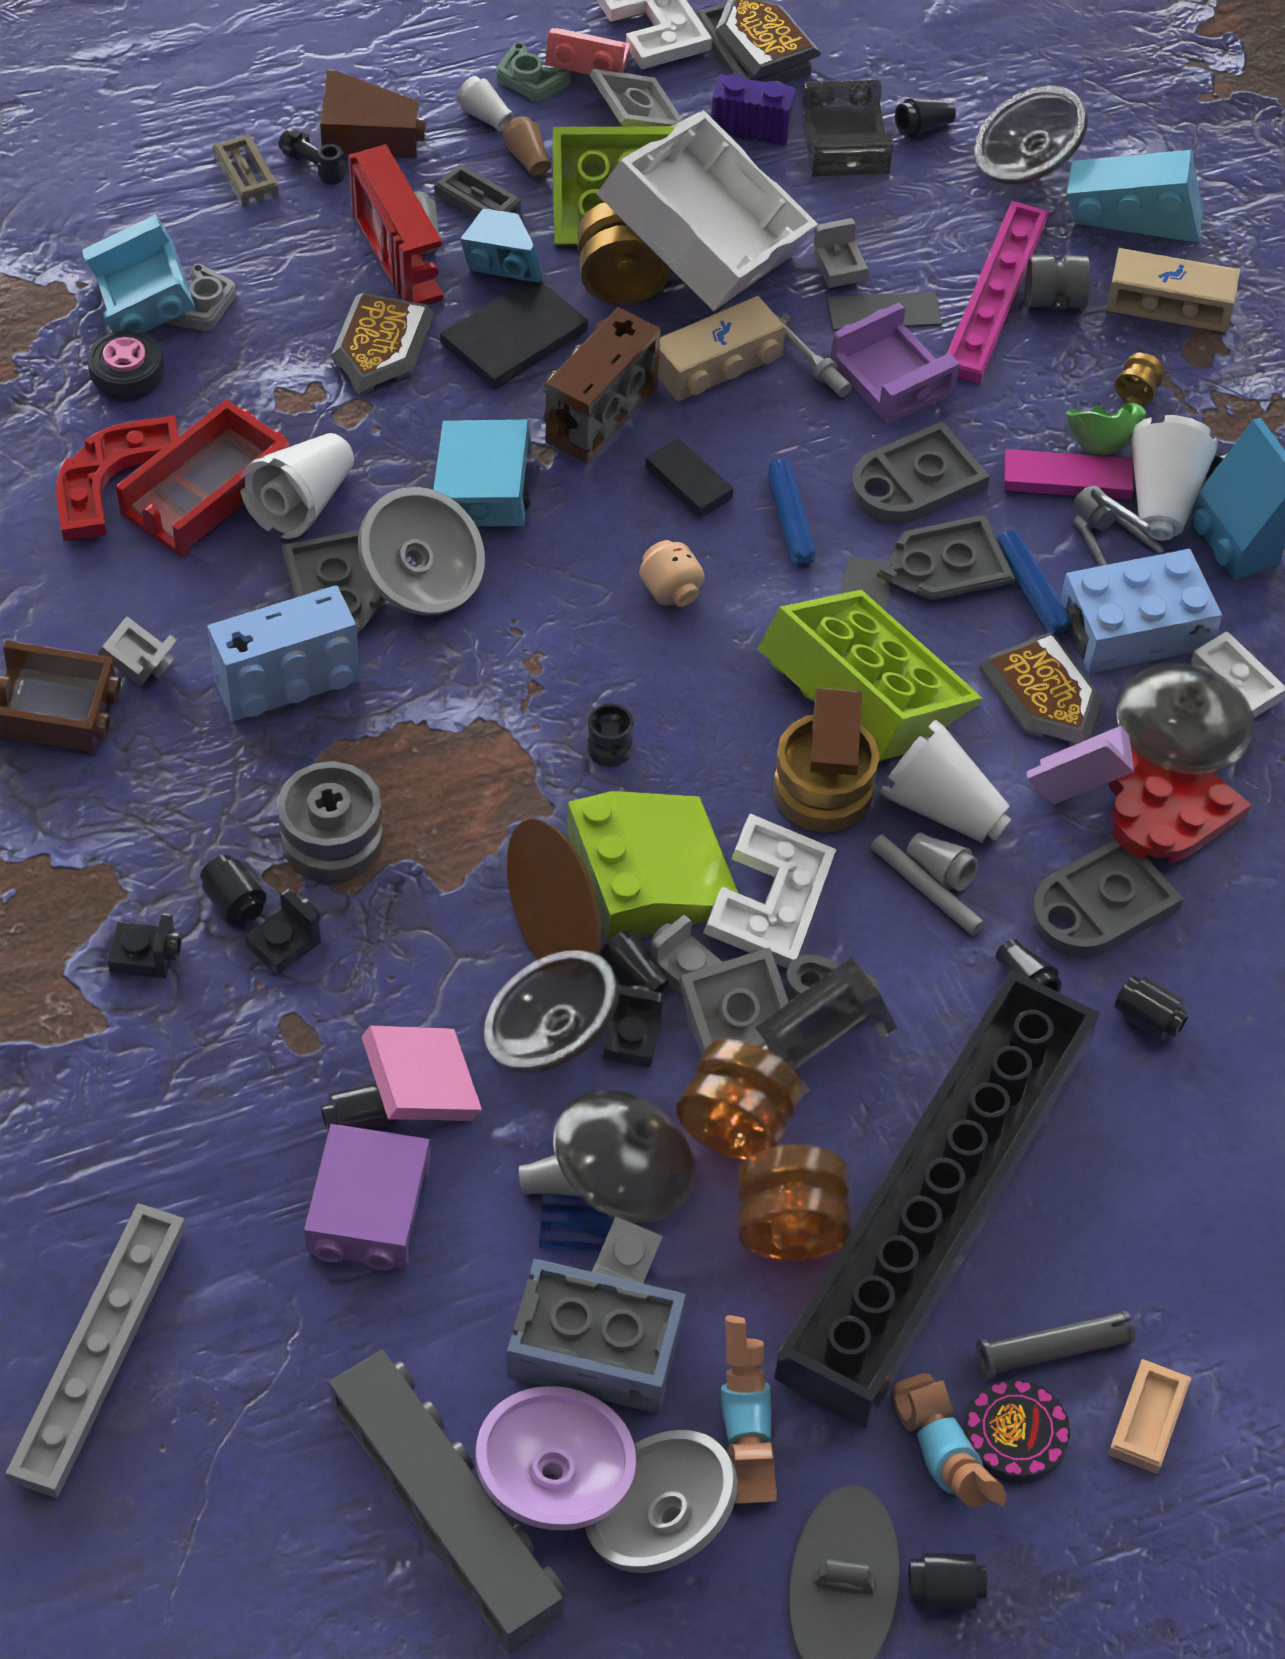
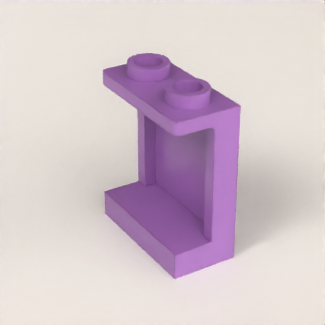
M900 303L886 309H880L867 318L852 325L842 327L834 333L831 349V359L837 364V370L888 425L955 393L960 363L950 353L936 359L905 327V308Z
M330 1124L304 1229L307 1253L315 1255L320 1260L332 1263L349 1260L365 1263L367 1266L377 1270L406 1269L409 1260V1240L423 1181L428 1179L431 1165L430 1139Z

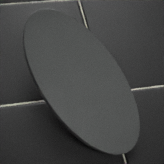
M848 1485L831 1492L815 1508L800 1536L793 1560L789 1586L790 1625L800 1659H875L888 1635L899 1589L900 1564L898 1543L891 1518L885 1506L874 1493L864 1487Z

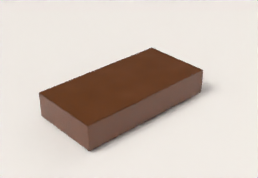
M816 688L810 772L857 775L862 691Z

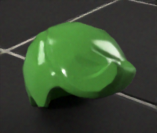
M1126 403L1114 414H1109L1100 406L1094 407L1091 412H1079L1071 409L1066 413L1069 428L1081 448L1086 453L1095 456L1112 455L1124 448L1131 441L1134 427L1139 421L1147 417L1144 408L1136 403Z

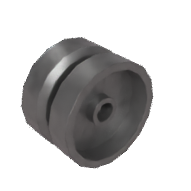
M335 761L315 763L295 772L283 785L277 800L283 855L293 870L309 880L324 883L344 882L366 873L379 859L384 844L382 807L379 788L367 773L354 765Z

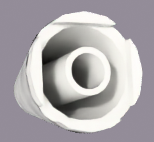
M1165 415L1164 422L1151 424L1152 417L1144 419L1134 427L1131 437L1139 517L1151 526V531L1147 533L1148 536L1161 541L1169 540L1182 533L1214 459L1218 444L1216 437L1214 439L1210 437L1211 429L1207 425L1192 418L1176 415Z
M328 433L255 459L242 471L241 478L245 476V487L241 490V496L249 514L268 532L274 528L284 533L280 536L282 538L290 539L301 536L310 529L353 467L354 455L349 443L342 437Z
M935 720L928 726L935 733L931 738L928 736L925 739L922 736L918 737L888 777L895 783L892 789L889 786H882L880 794L890 801L981 843L987 836L995 841L1012 820L1005 814L1010 805L947 729Z

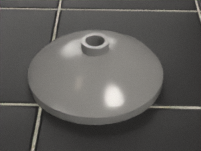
M421 487L397 489L380 498L369 509L361 523L358 536V552L363 571L374 589L385 600L399 609L418 615H440L447 613L462 605L479 586L485 566V552L481 535L469 514L448 496L435 490ZM406 556L414 559L416 567L411 566L407 562Z
M672 1430L649 1436L634 1444L636 1450V1470L629 1493L620 1506L609 1516L595 1524L586 1526L588 1539L592 1546L608 1564L620 1570L634 1573L661 1571L692 1558L703 1550L720 1532L735 1504L738 1487L735 1466L720 1443L706 1434L691 1430Z

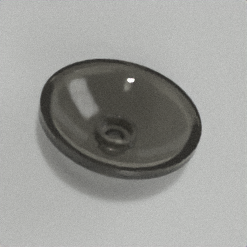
M1059 86L1035 87L1014 95L988 116L978 132L974 151L979 167L987 177L1004 184L1029 183L1052 174L1061 168L1081 145L1088 126L1086 108L1074 92Z
M1166 663L1152 666L1139 672L1123 688L1117 706L1118 724L1129 734L1131 747L1153 764L1175 772L1202 774L1228 767L1245 753L1254 731L1253 712L1244 694L1231 681L1219 673L1193 664Z
M586 951L559 952L533 962L510 979L492 1002L484 1025V1039L488 1050L500 1065L521 1073L549 1071L577 1059L600 1039L614 1016L619 1000V984L615 973L601 957Z
M592 1091L572 1101L557 1122L554 1133V1151L558 1165L575 1192L597 1210L628 1222L648 1223L662 1220L674 1214L689 1197L696 1175L693 1152L679 1126L666 1112L652 1102L624 1091Z

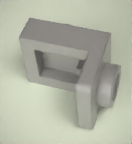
M853 218L819 224L815 227L813 257L828 288L867 280L868 267L855 243L856 223Z
M126 616L97 654L113 657L114 667L141 687L150 674L159 679L175 657L168 653V651L177 639L169 635L164 643H162Z

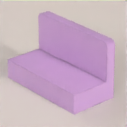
M1119 726L1040 759V766L1027 771V781L1055 805L1133 773L1134 767L1129 734Z

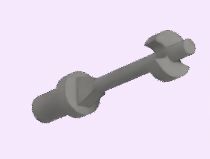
M786 313L781 318L776 315L785 326V337L810 361V365L813 368V376L820 383L825 382L839 397L848 395L852 390V385L837 371V364L831 358L823 359L819 355H815L790 330L792 319Z

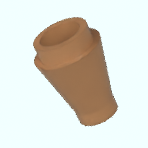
M524 116L510 121L503 130L504 145L527 169L530 176L539 177L544 175L550 169L551 163L546 154L539 125L531 121L529 117Z

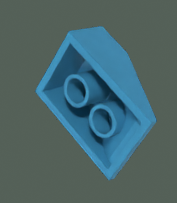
M1261 418L1252 420L1199 490L1192 513V523L1196 532L1204 536L1213 549L1218 563L1226 567L1234 580L1280 565L1285 548V450Z

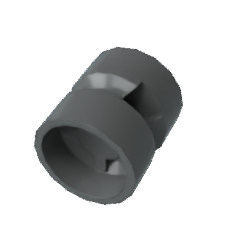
M1029 255L1025 274L1027 308H1051L1055 302H1058L1061 308L1086 309L1090 292V262L1088 256L1064 255L1060 261H1056L1053 255Z

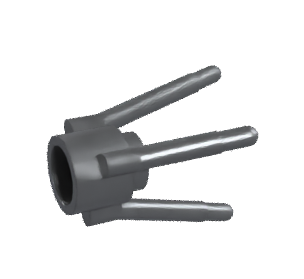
M1092 485L1085 488L1075 498L1072 507L1078 516L1073 520L1072 524L1082 533L1098 567L1107 565L1090 528L1104 530L1111 526L1114 521L1157 554L1164 552V548L1148 536L1147 533L1151 531V526L1107 496L1098 486Z

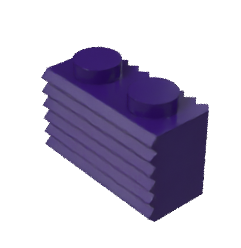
M719 74L712 96L711 118L729 136L734 135L735 138L741 136L743 139L749 138L751 141L756 139L758 142L764 140L766 144L772 142L774 145L778 143L781 146L787 145L794 119L796 88L785 86L778 81L765 83L748 80L739 74L728 76Z

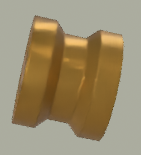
M1138 352L1132 354L1125 362L1123 371L1115 380L1114 387L1116 393L1127 403H1136L1140 406L1149 404L1153 400L1157 388L1165 378L1166 372L1163 364L1156 357L1147 353Z

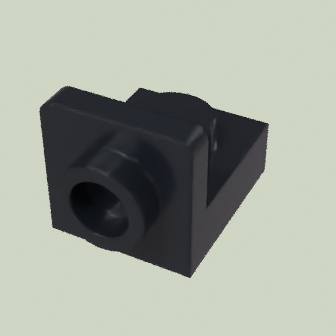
M289 889L280 894L282 909L245 935L246 946L277 976L321 943L319 927L321 917L318 910L308 899L302 898L300 900Z
M162 913L159 926L118 922L107 961L109 972L166 979L171 960L178 961L182 945L181 932H175L172 914Z
M616 986L613 1012L604 1046L603 1059L651 1068L662 1020L663 994L653 992L642 986Z

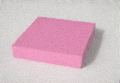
M369 1026L362 1035V1041L388 1119L473 1121L482 1111L454 1029Z

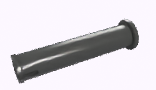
M1124 1310L1108 1316L990 1343L983 1338L979 1339L976 1344L978 1363L983 1376L989 1381L995 1378L996 1373L1121 1344L1134 1343V1324L1125 1325L1126 1321L1131 1320V1316Z

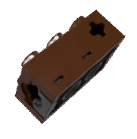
M619 307L606 320L602 319L599 321L593 334L582 345H577L564 365L559 370H553L545 381L546 410L543 417L546 423L545 442L588 463L658 387L661 328Z

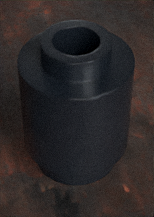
M220 855L210 860L203 867L200 873V879L203 882L202 889L229 924H248L261 915L267 899L266 893L240 860L233 859L230 855Z
M1132 975L1123 985L1114 1003V1008L1122 1012L1123 1019L1161 1041H1164L1169 1035L1176 1038L1182 1032L1190 1017V1012L1184 1010L1187 1004L1185 998L1148 977L1140 979Z
M375 1082L328 1093V1104L321 1105L322 1119L327 1134L330 1124L382 1132L387 1130V1125L397 1123L398 1119H388Z
M923 1553L922 1558H909V1603H922L923 1609L975 1610L977 1599L987 1598L986 1565H977L975 1554Z

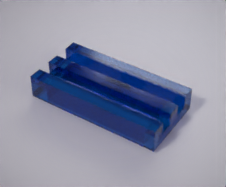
M543 1194L539 1248L601 1251L608 1234L551 1231V1227L581 1228L582 1231L600 1232L601 1229L610 1230L615 1216L642 1227L643 1200Z

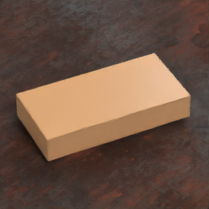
M1142 1359L1108 1455L1158 1474L1191 1377Z

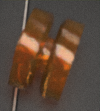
M732 1039L713 1041L705 1048L695 1067L694 1078L687 1083L677 1102L676 1115L682 1126L698 1142L712 1151L731 1159L745 1162L767 1161L776 1154L785 1136L786 1125L793 1119L803 1099L804 1087L793 1069L785 1061L768 1050L748 1042Z
M809 1145L777 1146L763 1149L748 1156L738 1168V1200L742 1204L739 1207L738 1215L739 1241L745 1249L760 1257L778 1261H806L823 1258L839 1251L851 1233L850 1207L846 1203L849 1194V1172L844 1160L829 1150Z

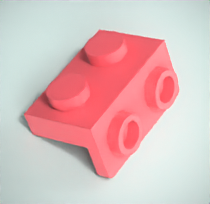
M552 28L548 33L545 66L588 75L592 69L623 73L629 59L631 44Z

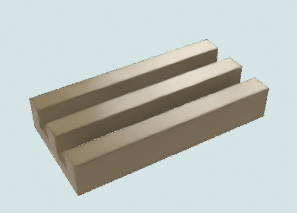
M250 134L212 145L213 155L241 206L248 205L249 198L252 197L257 202L264 200V194L268 192L271 197L279 196L278 183ZM244 147L263 182L257 183L238 148ZM226 151H229L248 187L244 186Z

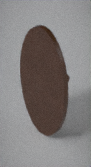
M538 819L525 820L514 830L507 852V880L515 916L528 945L545 968L555 976L567 981L584 980L595 969L601 947L600 914L592 882L579 854L559 829L546 821Z

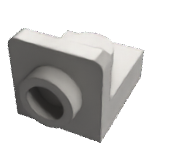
M685 915L672 925L669 923L663 925L657 930L651 940L652 958L662 974L669 980V984L680 994H682L679 981L680 975L722 962L691 936L692 921Z
M615 1216L592 1272L643 1284L663 1236Z

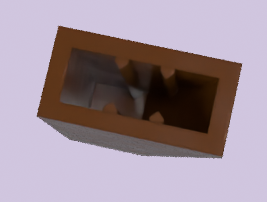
M327 70L320 120L322 146L335 144L341 148L344 155H350L386 144L393 157L417 158L418 142H425L426 118L419 117V104L417 100L339 71Z

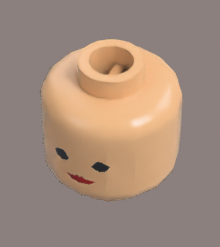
M664 540L651 546L645 552L639 573L643 583L658 604L684 607L692 603L699 596V589L703 584L705 574L687 545L681 542Z

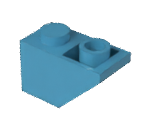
M483 208L460 238L469 270L539 283L543 276L536 251L519 215Z

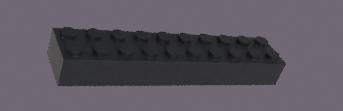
M1014 970L1009 972L778 1351L774 1376L776 1381L854 1423L867 1428L1089 1047L1099 1016L1098 1011Z

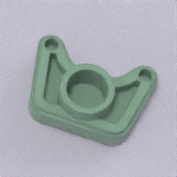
M518 42L510 48L496 67V80L500 85L507 86L526 96L530 101L542 102L571 84V71L542 66L541 59L535 54L527 53L526 46Z

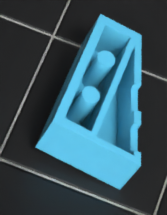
M1191 150L1072 161L1067 196L1075 224L1199 243L1203 207Z

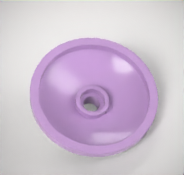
M544 1386L526 1389L513 1394L500 1402L488 1414L478 1434L475 1464L483 1488L494 1503L504 1512L534 1527L549 1530H573L603 1520L624 1501L632 1486L636 1470V1450L627 1426L605 1403L579 1390L559 1386ZM547 1474L555 1475V1476L558 1477L559 1479H558V1480L548 1479V1478L544 1477V1475H547Z

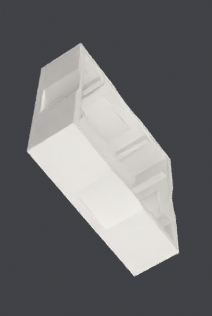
M704 110L675 127L666 138L650 142L623 158L596 193L713 311L792 257L818 225L776 182L765 175L753 163L746 152Z

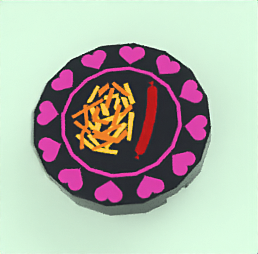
M1001 1380L985 1387L972 1400L964 1423V1434L974 1450L979 1454L983 1467L993 1477L1009 1483H1032L1043 1478L1044 1474L1051 1472L1053 1469L1055 1470L1062 1462L1070 1439L1069 1418L1060 1401L1043 1386L1026 1380Z

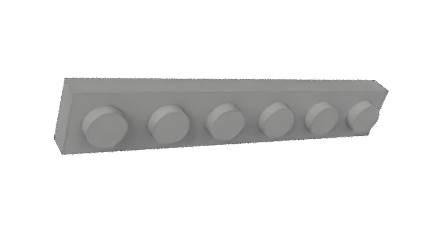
M137 1203L5 1473L8 1482L58 1498L186 1230L185 1218Z

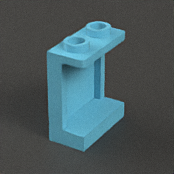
M156 215L82 250L86 263L97 278L107 309L103 315L113 332L131 330L145 333L196 308L173 240Z
M528 420L443 421L433 490L448 496L458 503L469 514L476 527L524 526L525 507L522 495L527 455L532 453Z

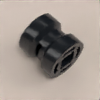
M606 703L595 707L589 714L587 750L591 759L599 765L607 767L619 766L631 756L634 721L632 714L627 708L620 704Z

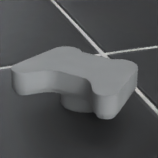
M195 264L190 269L192 283L189 290L196 308L166 322V324L210 331L217 326L218 321L235 300V283L202 264Z

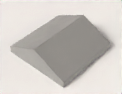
M592 69L589 74L623 127L671 126L682 119L655 77Z
M770 947L679 976L688 1024L709 1069L801 1039Z

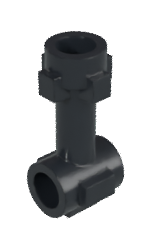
M292 128L286 129L281 134L278 146L284 155L289 158L293 157L296 160L303 157L317 165L318 176L326 184H337L344 179V175H346L344 152L339 146L326 144L319 149L310 144L308 134Z

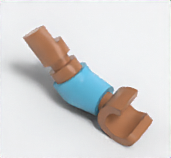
M728 1315L725 1318L726 1363L731 1365L732 1368L727 1370V1383L721 1387V1407L729 1443L727 1454L731 1458L737 1474L738 1487L735 1503L777 1501L774 1453L772 1443L770 1442L772 1417L771 1386L765 1383V1371L759 1368V1365L765 1361L764 1342L758 1339L747 1338L745 1318Z
M922 1373L897 1382L891 1388L890 1393L894 1408L907 1431L912 1432L921 1429L917 1433V1437L928 1471L934 1481L945 1492L956 1495L967 1506L979 1507L990 1500L1004 1507L1006 1501L1004 1487L983 1467L979 1454L972 1447L956 1419L952 1418L954 1412L944 1381L936 1382L932 1375Z

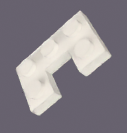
M597 0L610 22L646 13L654 26L626 34V43L631 44L630 53L641 70L711 50L712 38L687 0Z
M1226 631L1196 649L1191 663L1215 686L1190 700L1160 671L1127 691L1125 703L1151 729L1162 731L1168 740L1185 756L1189 754L1194 756L1284 700L1285 686Z
M749 814L732 860L775 877L765 904L722 887L703 934L749 953L770 947L775 963L788 968L790 963L799 955L836 849Z

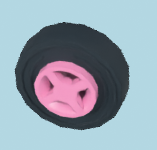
M116 331L101 337L91 346L87 358L91 381L99 391L112 397L130 398L143 395L151 391L160 382L164 372V362L160 346L152 337L138 331Z

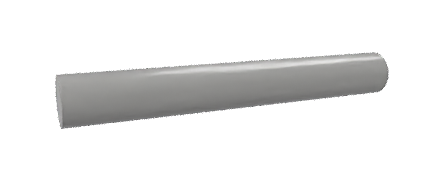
M883 834L879 835L872 842L870 848L970 935L974 936L982 929L985 922Z

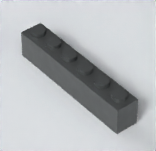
M381 1349L329 1381L332 1406L506 1652L510 1654L563 1618L562 1596L566 1593L559 1577L549 1566L544 1569L540 1567L532 1556V1553L535 1551L534 1546L525 1530L519 1524L511 1527L501 1513L503 1510L489 1497L471 1471L474 1469V1465L466 1449L458 1441L451 1444L442 1431L444 1422L437 1409L430 1401L422 1404L414 1393L415 1383L405 1365L401 1361L393 1364L385 1351Z

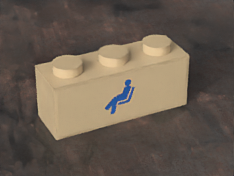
M1119 248L1106 311L1227 333L1235 304L1240 269Z
M759 296L751 298L661 337L658 378L678 402L692 395L701 394L710 387L729 379H735L742 373L763 364H769L783 356L785 326Z

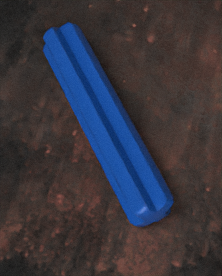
M785 458L779 461L774 459L768 464L769 470L767 473L791 559L798 566L804 563L809 565L815 560L816 550L793 469L789 460Z
M1014 529L1000 533L997 536L998 543L1009 567L1048 633L1050 632L1056 636L1060 633H1066L1070 629L1071 618L1020 534Z

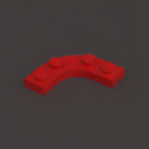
M175 415L126 422L108 427L84 440L85 447L76 453L72 459L66 458L56 482V499L63 541L107 535L102 507L103 489L111 477L123 469L146 463L179 437Z

